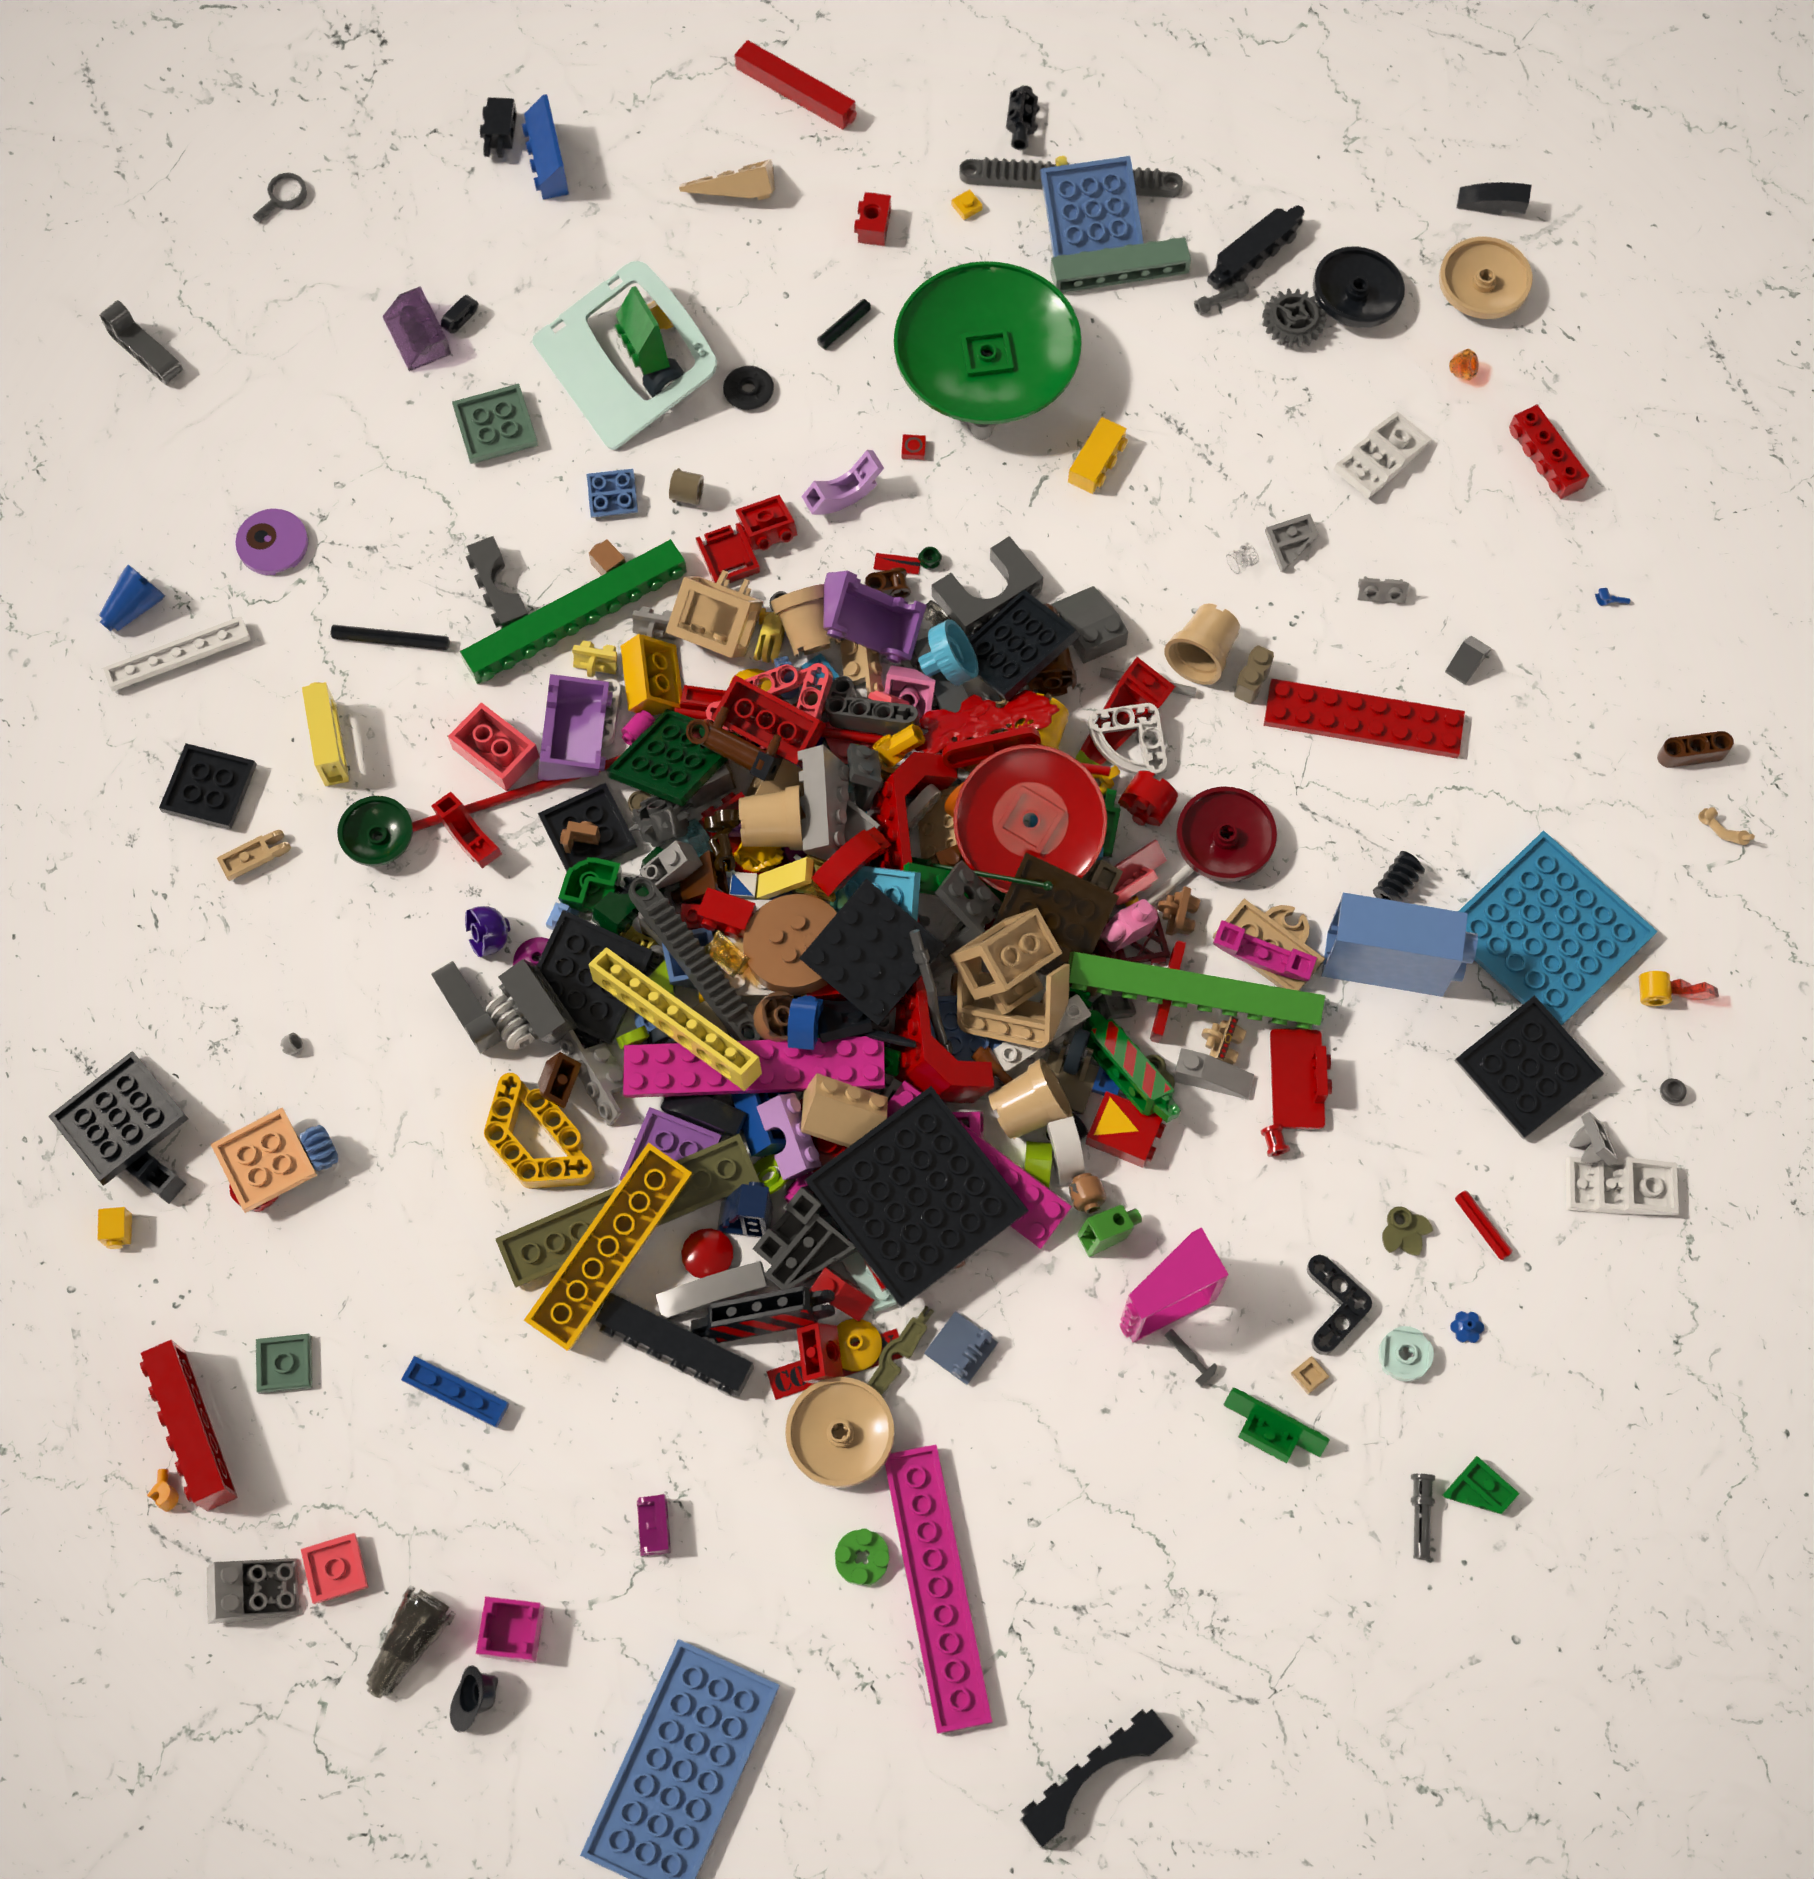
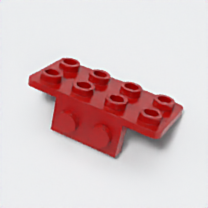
M1316 1029L1271 1030L1270 1060L1273 1125L1282 1124L1284 1129L1324 1128L1325 1101L1328 1095L1332 1094V1079H1328L1327 1070L1331 1069V1055L1327 1054L1326 1046H1322L1321 1032Z

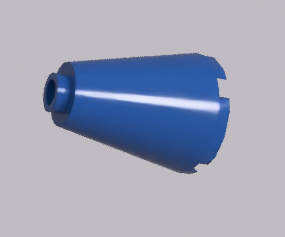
M128 564L124 567L99 614L102 618L100 623L109 631L113 629L119 631L162 601L165 595Z

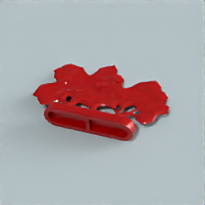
M1023 690L1012 697L1003 708H997L996 702L982 700V697L973 694L961 703L958 712L946 709L926 712L920 719L921 727L927 729L928 732L924 734V744L917 747L916 751L936 754L943 749V763L949 768H961L979 764L993 753L1011 746L1022 744L1041 745V736L1036 728L1043 729L1048 727L1052 723V715L1059 712L1060 709L1057 708V705L1050 704L1049 698L1037 695L1029 690ZM1019 719H1026L1023 725H1018V728H1015V724ZM1033 720V723L1028 724V721ZM1012 724V727L1008 728L1006 725ZM997 729H1007V730H1008V731H1004V732H999V733H995V734H990L992 731L997 730ZM957 737V741H952V738Z

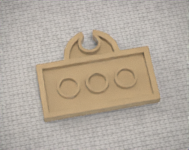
M1244 898L1225 921L1244 928V933L1289 951H1292L1294 948L1317 957L1310 976L1311 978L1323 964L1325 958L1305 944L1309 937L1310 928L1306 916L1302 914L1298 919V924L1290 926L1285 922V918L1292 916L1295 907L1279 905L1270 908L1264 913ZM1248 964L1277 987L1300 991L1308 982L1277 975Z

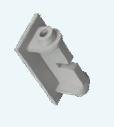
M1364 576L1363 579L1359 578L1358 580L1359 592L1357 600L1406 603L1409 583L1403 581V579H1385V581H1380L1378 578H1367V576Z

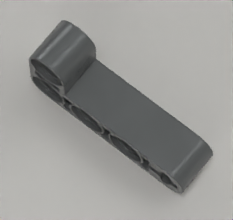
M116 300L99 314L109 335L163 384L166 385L183 371L179 361L134 322L131 313L122 302Z
M840 676L833 680L825 702L828 720L833 727L894 735L911 724L918 725L921 729L918 711L914 706L857 698L851 678Z
M454 961L431 973L435 983L480 1054L503 1041L494 1022L481 1006Z

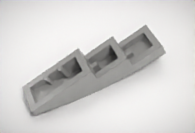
M758 1261L729 1269L656 1294L662 1318L671 1320L688 1312L696 1313L708 1308L712 1303L742 1298L769 1287L767 1278L764 1275L765 1271L762 1262Z

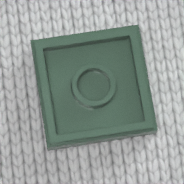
M309 1333L256 1339V1392L258 1394L312 1388L311 1335Z

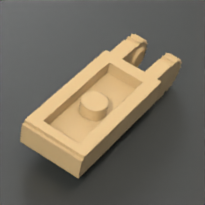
M275 830L264 836L260 835L216 859L228 881H231L273 860L274 857L284 855L290 851L291 846L288 842H283L269 849L267 845L275 844L284 838L282 830Z

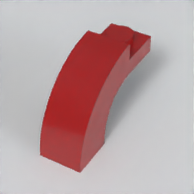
M451 791L431 805L435 814L456 843L482 869L502 855L499 847L480 829L464 804Z
M875 826L868 831L864 829L840 847L817 870L811 879L829 897L842 889L868 862L886 852L892 844Z

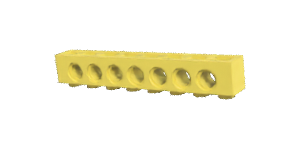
M607 947L588 964L595 983L743 1091L762 1074L760 1060L757 1055Z

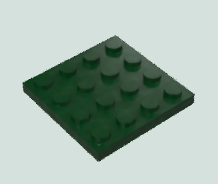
M666 709L653 722V725L645 730L606 770V773L610 779L684 806L728 759L701 744H694L689 741L686 736V728L694 718ZM703 726L699 730L702 738L705 735V728ZM731 732L732 734L742 738L741 735Z

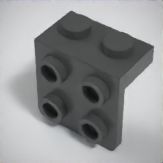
M850 743L847 749L849 777L851 782L856 783L854 787L856 805L866 812V810L869 811L871 809L876 792H880L884 780L881 777L882 763L879 762L878 751L869 749L864 745L859 746Z

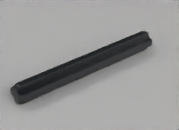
M335 624L331 626L330 635L333 639L448 650L450 645L449 637L443 635Z

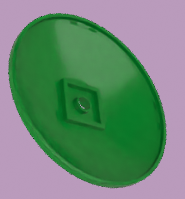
M981 261L965 263L950 267L930 277L906 300L900 310L894 329L896 364L910 390L933 410L950 418L975 424L1013 422L1031 416L1046 408L1070 384L1076 373L1081 355L1082 338L1078 318L1063 293L1041 275L1021 266L1003 262ZM989 350L993 355L985 357L981 352Z

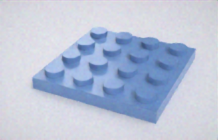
M1131 156L1042 168L1040 170L1053 257L1144 243Z

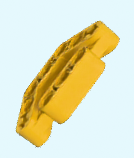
M503 1074L498 1081L484 1129V1136L490 1148L525 1188L582 1186L592 1182L595 1176L594 1168L591 1161L582 1152L584 1143L578 1129L556 1104L541 1097L539 1088L530 1091L517 1074ZM538 1099L545 1101L541 1107L535 1108L532 1106ZM521 1104L528 1109L539 1125L561 1151L566 1154L565 1157L533 1159L515 1138L513 1132ZM502 1108H510V1112L507 1115H498ZM553 1118L561 1119L557 1126L552 1127L548 1125L549 1121ZM503 1132L501 1139H491L494 1133ZM576 1137L577 1140L573 1145L568 1146L564 1144L567 1138ZM516 1150L520 1152L519 1156L515 1159L507 1158L511 1151ZM580 1167H585L583 1174H578ZM532 1169L536 1171L532 1178L527 1179L523 1177L527 1170ZM552 1169H562L560 1175L556 1177L549 1176Z

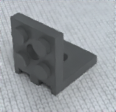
M962 860L953 867L935 892L945 905L961 920L944 942L946 947L941 954L946 958L985 931L984 926L995 917L994 912L1002 905L998 897Z

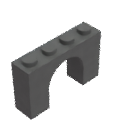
M1010 536L990 548V561L1007 582V587L998 596L988 599L974 597L963 588L952 573L932 584V598L948 618L961 627L966 636L974 635L1021 591L1026 590L1035 597L1043 588L1044 577Z

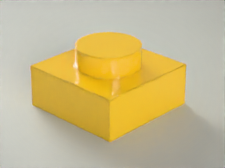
M970 189L951 199L952 207L963 220L982 211L983 204Z

